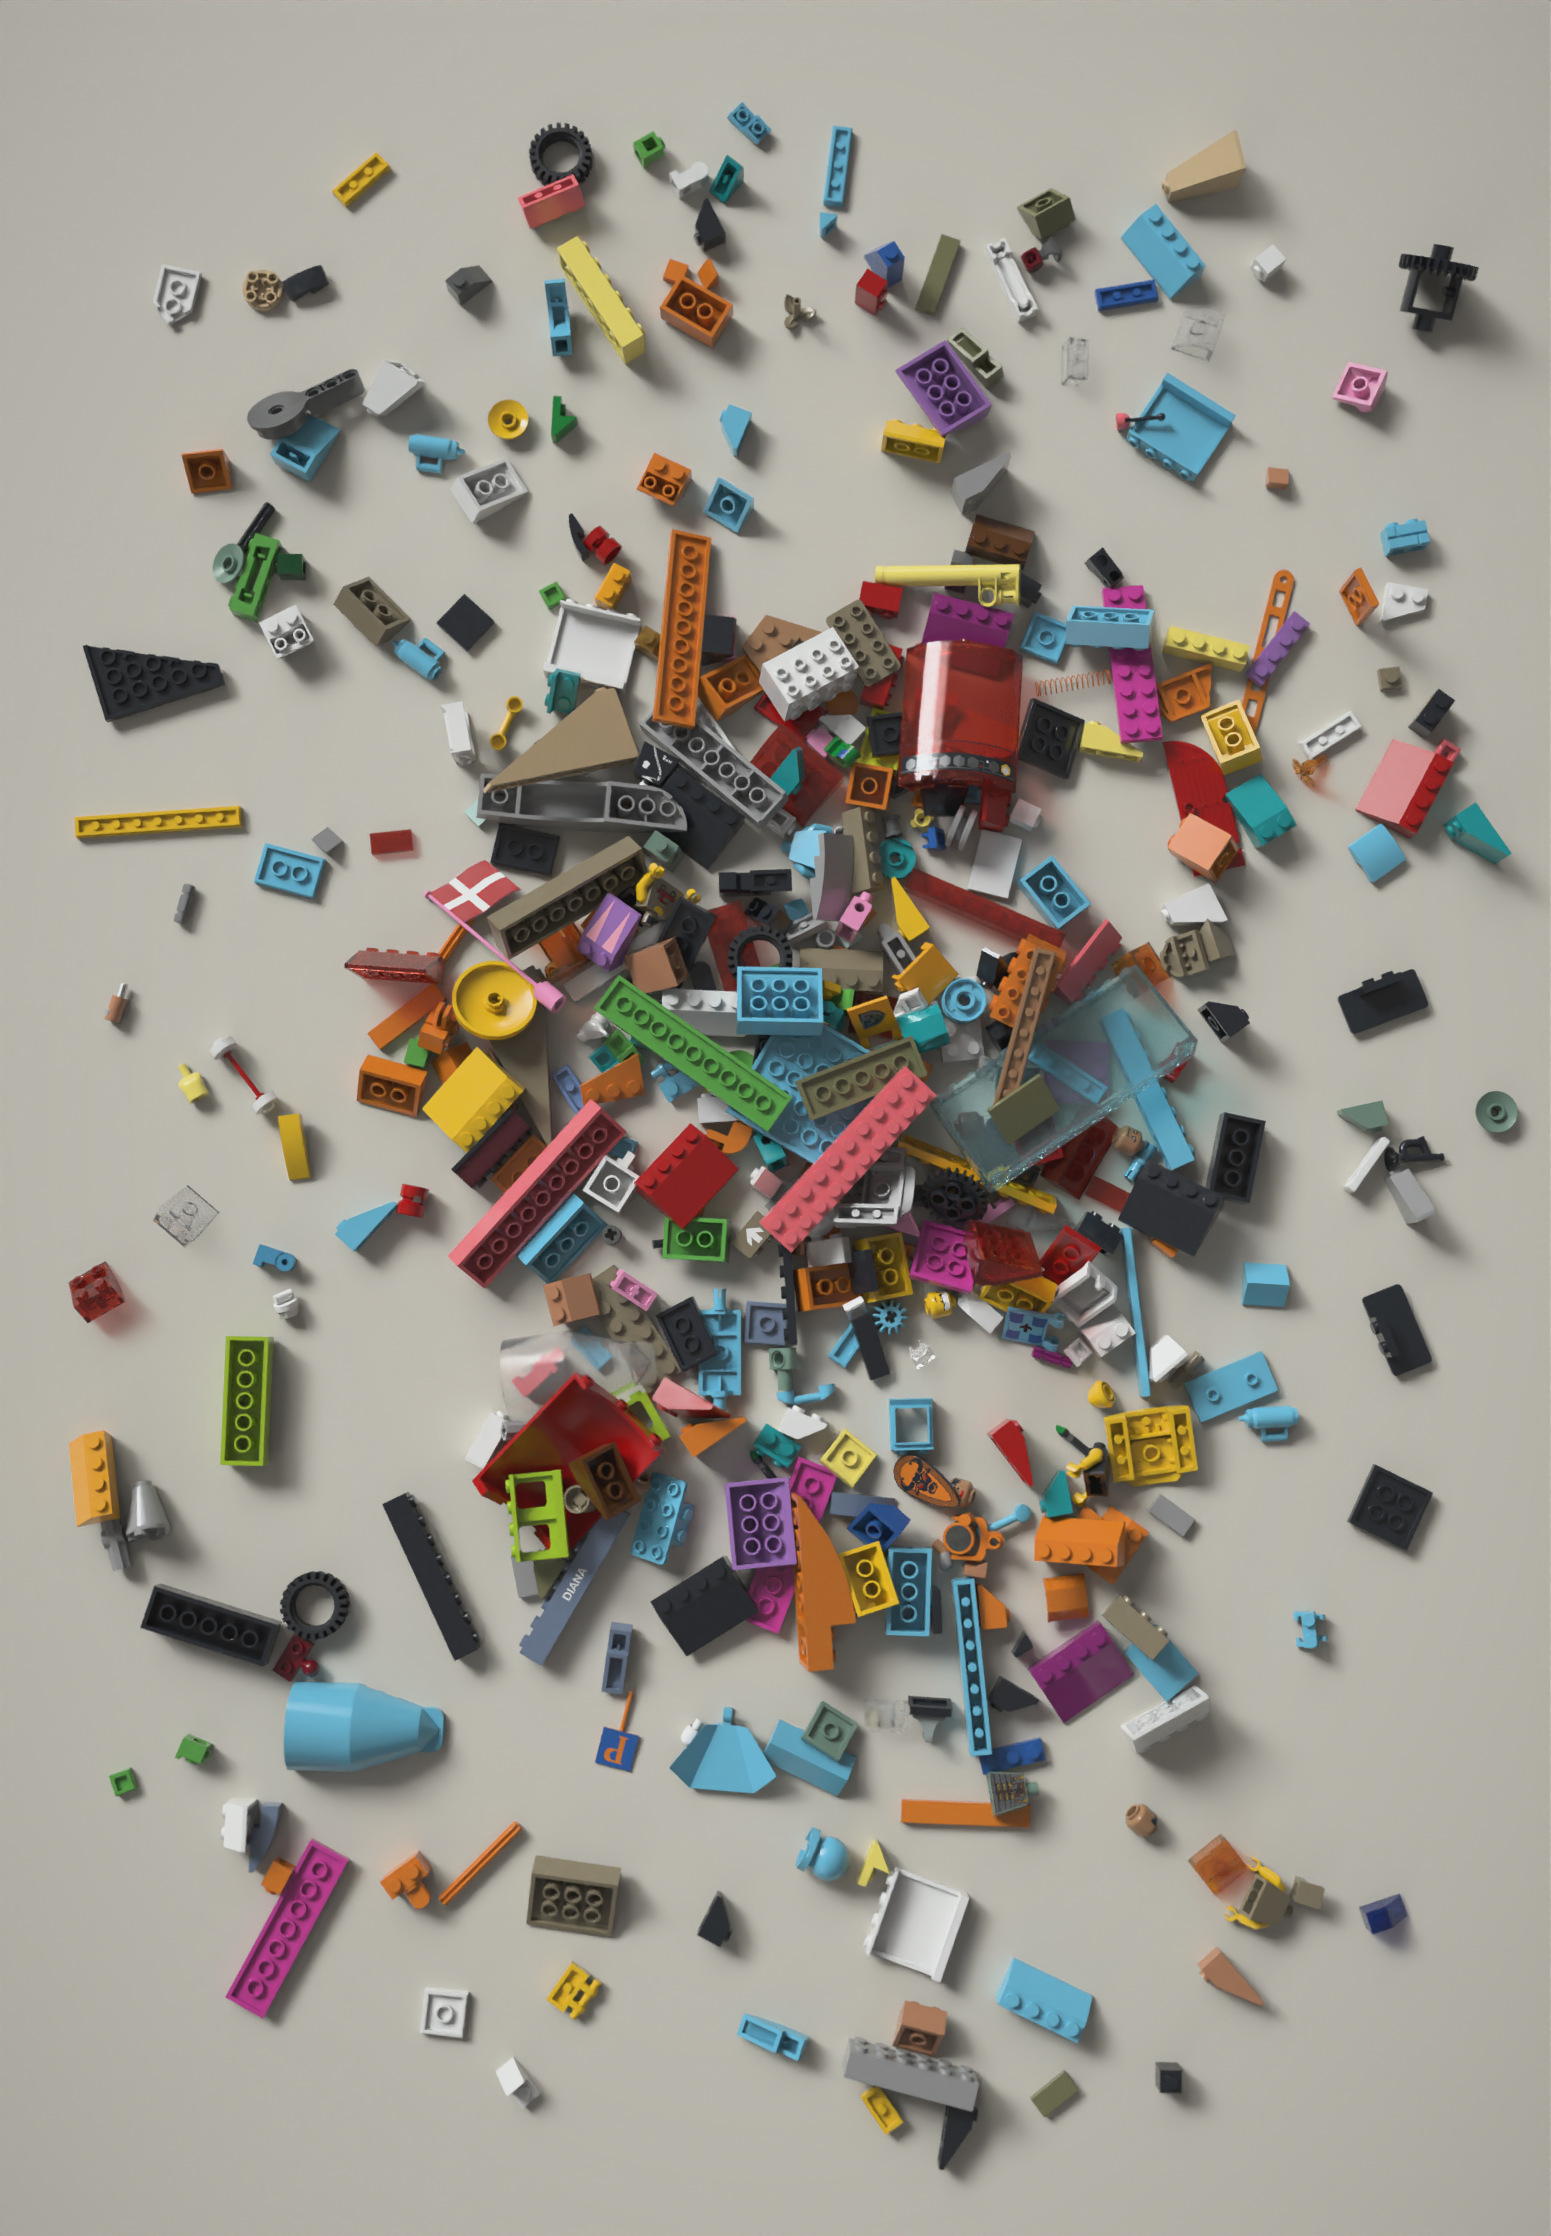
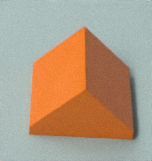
M223 449L181 454L191 494L232 489L230 462Z
M467 1042L445 1050L431 1062L443 1084L472 1053Z

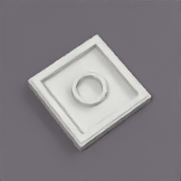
M426 1987L420 2034L463 2038L469 1991Z

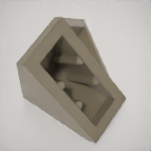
M1207 918L1199 934L1208 964L1235 956L1230 936Z

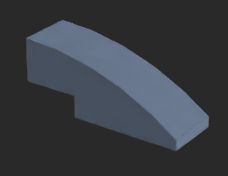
M832 1491L830 1514L857 1517L869 1503L894 1506L895 1498Z
M611 1623L601 1692L623 1695L632 1624Z
M265 1802L261 1806L260 1824H255L251 1828L249 1873H253L259 1867L274 1842L281 1820L283 1803Z

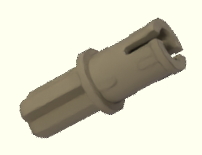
M1194 1351L1189 1359L1169 1378V1384L1177 1389L1189 1376L1192 1377L1193 1372L1205 1361L1202 1355L1195 1361L1199 1353Z

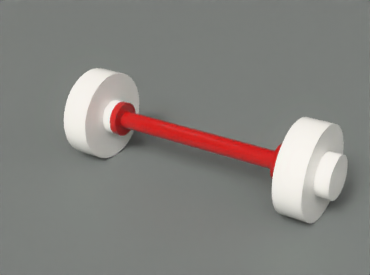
M229 1036L215 1041L209 1051L210 1055L214 1060L222 1057L227 1058L257 1096L255 1098L256 1101L251 1106L256 1115L271 1111L279 1098L274 1091L267 1094L260 1093L231 1055L232 1050L237 1045L234 1039Z

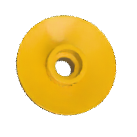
M501 400L494 404L489 411V428L499 438L515 439L522 435L528 426L527 411L522 404L515 400ZM507 420L513 421L510 425H506L505 423Z

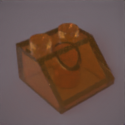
M1149 942L1128 952L1111 964L1116 975L1120 977L1127 992L1133 999L1171 977L1169 972L1163 969L1158 955Z
M1219 1834L1187 1860L1214 1896L1248 1870L1240 1856L1222 1834Z

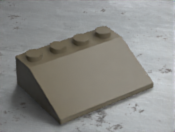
M536 1855L531 1874L526 1924L612 1937L621 1868Z

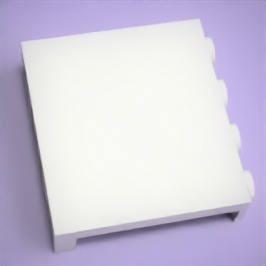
M571 599L566 601L560 600L561 608L547 663H544L543 667L544 676L549 677L550 674L553 675L557 668L580 673L579 684L598 689L601 687H607V689L615 688L617 693L624 695L635 653L634 641L641 629V619L631 613H626V615L619 614L614 609H598L593 604H586L585 606Z
M894 1866L893 1872L889 1871L890 1874L887 1875L885 1884L888 1885L886 1892L881 1893L878 1905H880L879 1912L873 1915L871 1935L867 1934L864 1940L863 1947H866V1955L870 1956V1953L930 1975L932 1980L941 1982L969 1901L968 1893Z

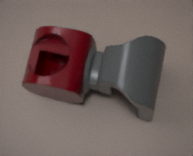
M1050 237L1041 250H1037L1036 247L1031 248L1021 255V260L1027 272L1033 273L1042 268L1044 265L1043 261L1048 260L1050 254L1058 262L1061 260L1062 253L1054 237Z

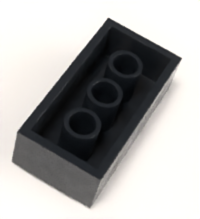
M1226 1112L1219 1115L1206 1188L1224 1196L1225 1201L1243 1205L1250 1203L1266 1121Z

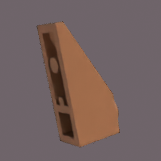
M1217 1947L1198 1963V1966L1201 1968L1199 1974L1207 1983L1211 1981L1222 1990L1260 2006L1264 2004L1259 1995Z

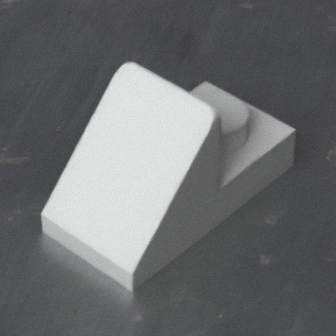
M514 2057L496 2071L506 2095L512 2094L522 2109L540 2095V2090Z

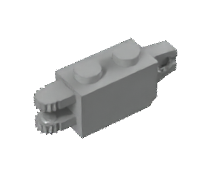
M880 923L877 929L881 939L880 947L897 974L900 975L916 957L899 931L894 933L888 924Z

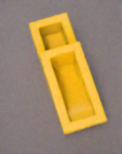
M297 1113L278 1116L283 1154L289 1180L311 1178L307 1139L304 1136L302 1115Z

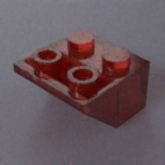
M106 1261L68 1282L73 1306L87 1323L125 1302L122 1289Z

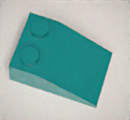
M1261 773L1225 794L1254 848L1267 844L1297 826L1287 806Z
M1476 802L1443 824L1445 833L1449 838H1452L1456 843L1493 864H1497L1512 854Z

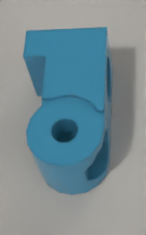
M259 1244L253 1264L264 1267L265 1263L275 1265L281 1271L289 1272L295 1269L297 1261L294 1255Z

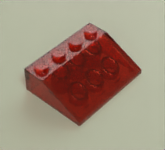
M781 723L765 741L750 763L768 778H771L793 749L799 746L803 749L806 778L802 782L803 788L797 795L792 794L788 796V802L782 807L786 812L796 817V823L803 828L840 787L844 776Z
M366 948V951L359 950L344 963V968L362 979L443 985L446 960L434 952H427V955H419V952L407 951L406 954H401L398 950L393 949L379 952V949Z
M975 1220L969 1221L963 1244L973 1282L981 1286H999L1043 1276V1270L1030 1232Z

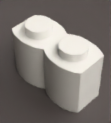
M841 1233L829 1235L830 1239L824 1240V1236L811 1238V1242L805 1243L808 1268L852 1262L849 1237H842Z

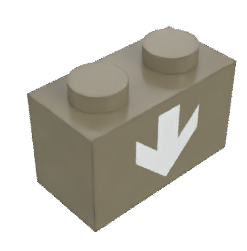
M758 1211L730 1242L732 1246L749 1260L752 1257L756 1259L764 1250L761 1248L765 1241L770 1243L774 1238L759 1223L764 1216Z

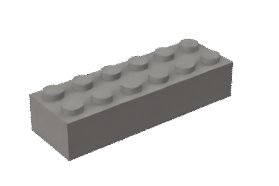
M861 2037L848 2039L843 2060L844 2078L973 2112L979 2087L975 2071L971 2067L965 2065L956 2067L951 2065V2062L942 2059L939 2062L930 2060V2057L924 2054L915 2056L902 2048H897V2050L889 2049L883 2043L870 2044Z

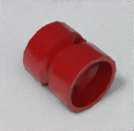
M598 526L588 534L583 544L592 554L596 553L595 557L603 565H607L617 557L622 546L613 537L609 538L610 534L602 526Z
M402 1184L400 1191L402 1200L398 1201L396 1213L423 1218L425 1211L423 1202L427 1201L429 1189Z

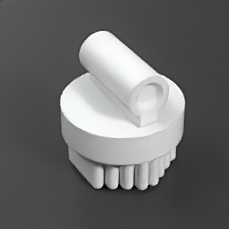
M291 1289L273 1296L275 1302L273 1306L279 1319H289L298 1314V1301L296 1297H293Z

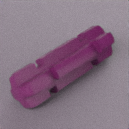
M1037 1346L1033 1348L1031 1353L1033 1358H1042L1043 1361L1058 1366L1060 1364L1061 1367L1070 1369L1073 1363L1067 1356L1062 1357L1061 1354L1046 1349L1044 1351L1043 1348Z

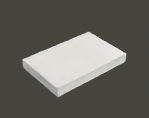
M982 829L967 890L1007 900L1022 839Z

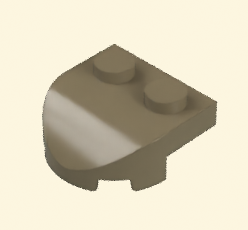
M1198 929L1178 936H1172L1165 941L1166 944L1163 951L1160 952V962L1166 972L1171 973L1175 977H1185L1210 969Z

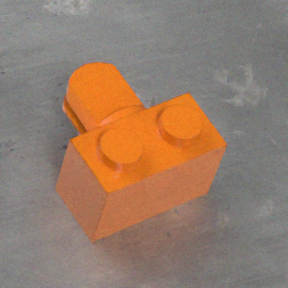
M441 1001L438 1006L434 1007L420 1030L417 1046L438 1054H442L445 1047L449 1048L452 1035H456L460 1027V1023H457L454 1012H452V1005L448 1004L445 1009L446 1004Z
M418 1851L386 1874L380 1883L392 1900L404 1892L414 1908L422 1909L431 1899V1892L422 1881L423 1877L431 1870V1866L422 1853Z

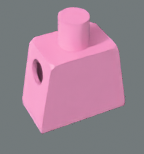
M862 892L860 897H853L838 923L835 931L837 936L853 944L873 907L870 904L873 900L871 894Z

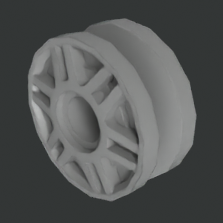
M962 804L955 815L945 843L946 846L950 847L955 839L959 840L957 850L961 852L966 841L969 839L978 813L977 810L973 809L969 817L964 816L966 806Z

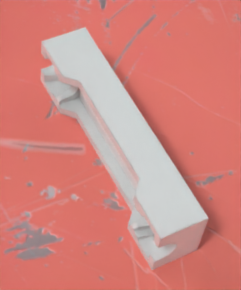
M1000 239L995 245L992 243L986 245L985 254L1017 323L1036 316L1038 307L1032 294L1027 289L1006 239ZM1027 307L1028 309H1030L1028 312L1025 313L1019 311V309L1022 310Z

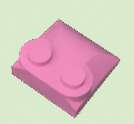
M1349 362L1332 398L1356 406L1360 412H1371L1377 406L1385 389L1388 377L1387 371Z

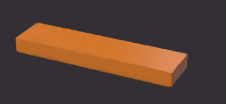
M432 983L367 1034L376 1046L382 1050L427 1016L441 1001L445 1002L447 999L437 986Z

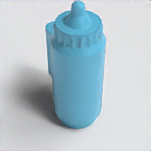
M419 434L409 438L408 450L417 455L416 470L441 474L443 459L455 460L458 458V455L465 454V450L459 447V443L451 439ZM422 456L438 458V465L422 463Z
M426 637L417 646L405 639H402L400 642L392 641V644L395 645L394 653L400 660L427 680L431 679L434 681L439 677L442 672L439 661L445 655V651ZM423 647H426L428 650L434 653L436 657L433 659L431 656H429L421 649Z
M1291 1406L1254 1407L1247 1409L1245 1415L1240 1416L1238 1420L1245 1422L1249 1428L1261 1429V1442L1287 1441L1288 1427L1298 1424V1411L1296 1407L1292 1408ZM1283 1427V1432L1266 1433V1428Z

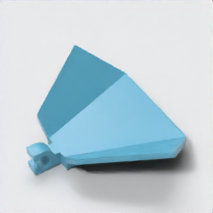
M724 1707L723 1723L705 1724L669 1766L689 1788L755 1793L777 1777L749 1728L738 1726V1724H731L732 1707Z

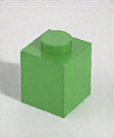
M419 1036L416 1039L410 1038L404 1063L427 1070L432 1051L417 1046Z

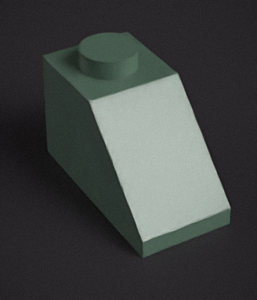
M1383 1100L1337 1111L1338 1116L1362 1131L1369 1130L1370 1133L1383 1131L1382 1127L1388 1125Z

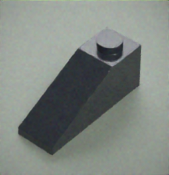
M975 2104L973 2112L946 2105L937 2159L939 2170H944L971 2131L973 2122L977 2121L978 2108H975Z

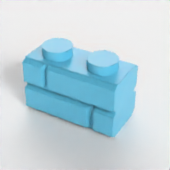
M1411 519L1401 525H1398L1397 522L1390 523L1380 533L1385 556L1424 550L1430 544L1425 520Z

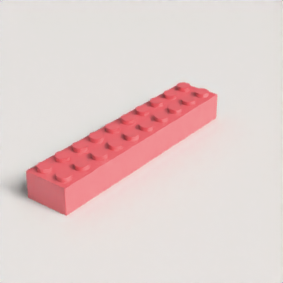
M903 1066L759 1223L784 1247L792 1252L937 1095L906 1066Z
M590 1099L448 1257L457 1267L485 1289L627 1132L599 1105Z

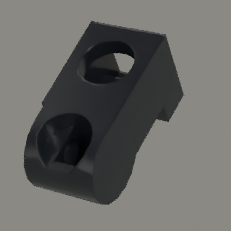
M1103 547L1084 563L1089 570L1091 569L1100 578L1106 588L1112 589L1124 579L1122 572Z

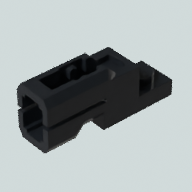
M791 869L750 870L747 873L718 872L719 897L771 895V892L792 891Z

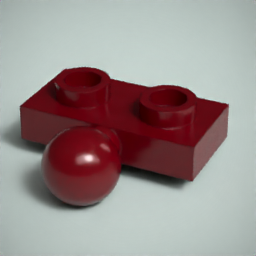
M293 1635L272 1671L289 1682L293 1681L300 1668H302L305 1676H316L320 1670L318 1662L315 1660H305L314 1643L308 1639H302V1636Z

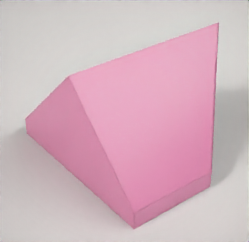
M911 1212L900 1218L897 1226L878 1225L916 1238L920 1235Z

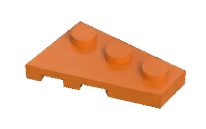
M638 1053L579 1085L583 1106L590 1099L596 1104L645 1095Z

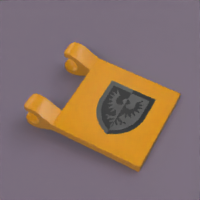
M887 995L847 1009L861 1046L865 1049L871 1048L868 1037L888 1030L892 1031L895 1040L903 1039L900 1026Z

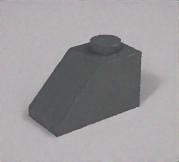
M477 265L460 268L447 278L445 282L448 292L462 306L492 283V280Z

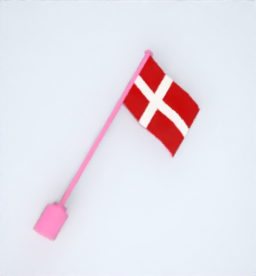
M483 860L469 867L444 886L432 892L426 891L424 893L425 898L431 899L535 987L534 998L548 1010L556 1013L563 1007L567 999L564 994L548 981L537 984L466 924V922L488 911L506 896L521 890L486 860Z

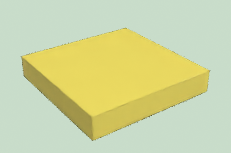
M844 1429L820 1459L819 1463L852 1489L878 1455L847 1429Z

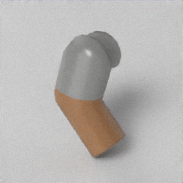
M937 1538L931 1547L940 1554L939 1569L947 1571L953 1566L952 1553Z

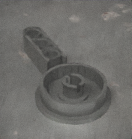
M349 369L305 391L279 392L260 400L248 412L247 421L250 427L256 430L263 439L274 440L284 438L295 433L305 424L307 420L306 411H310L312 418L360 396L364 393L365 387L358 370Z

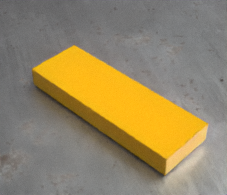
M375 152L332 190L333 195L347 208L391 170L390 165Z

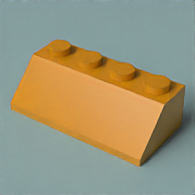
M104 1430L83 1434L69 1443L77 1527L120 1518L112 1435Z

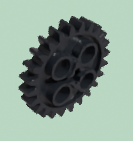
M948 1167L946 1172L940 1168L938 1173L933 1171L931 1176L928 1175L922 1186L921 1195L923 1198L921 1201L926 1203L925 1209H931L930 1215H937V1221L942 1218L944 1219V1225L947 1222H951V1226L954 1227L955 1223H958L959 1227L962 1228L964 1223L970 1227L972 1223L977 1224L978 1220L983 1219L990 1202L987 1200L989 1194L984 1193L985 1186H979L981 1180H973L974 1174L968 1177L966 1170L963 1173H959V1169L956 1168L952 1172L951 1168Z

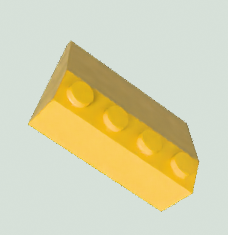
M477 1046L425 1104L422 1110L452 1141L467 1153L519 1097L525 1087Z

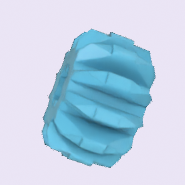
M893 1299L889 1300V1307H887L884 1300L881 1301L884 1309L882 1310L879 1306H876L875 1310L880 1312V1315H872L873 1318H879L880 1320L874 1323L875 1326L882 1324L879 1332L882 1333L886 1327L888 1328L887 1335H891L892 1327L896 1334L900 1333L897 1325L905 1328L906 1325L900 1321L908 1320V1316H901V1313L906 1312L907 1309L898 1310L902 1304L901 1302H898L893 1307ZM891 1311V1314L895 1313L896 1317L893 1318V1323L885 1320V1317H887L886 1312Z

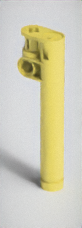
M1020 564L876 566L875 583L893 587L978 586V599L983 606H1002L1003 604L1015 603L1016 607H1020ZM985 591L993 593V601L988 602L984 599Z

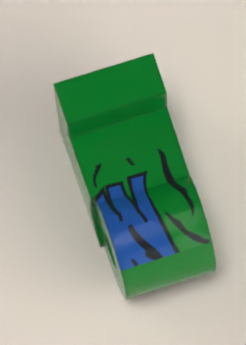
M835 737L823 749L835 764L850 769L854 761L861 758V754L854 746L842 742L839 737Z

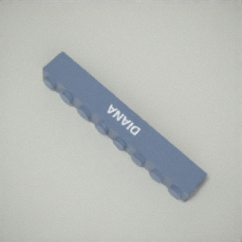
M623 1511L609 1520H605L602 1516L586 1533L588 1536L585 1542L580 1540L574 1550L577 1553L573 1561L569 1559L564 1567L565 1576L562 1580L558 1578L552 1589L555 1593L552 1598L547 1597L541 1607L544 1611L540 1617L536 1615L530 1625L533 1630L529 1636L525 1634L519 1644L522 1647L519 1653L542 1666L625 1525L630 1513Z

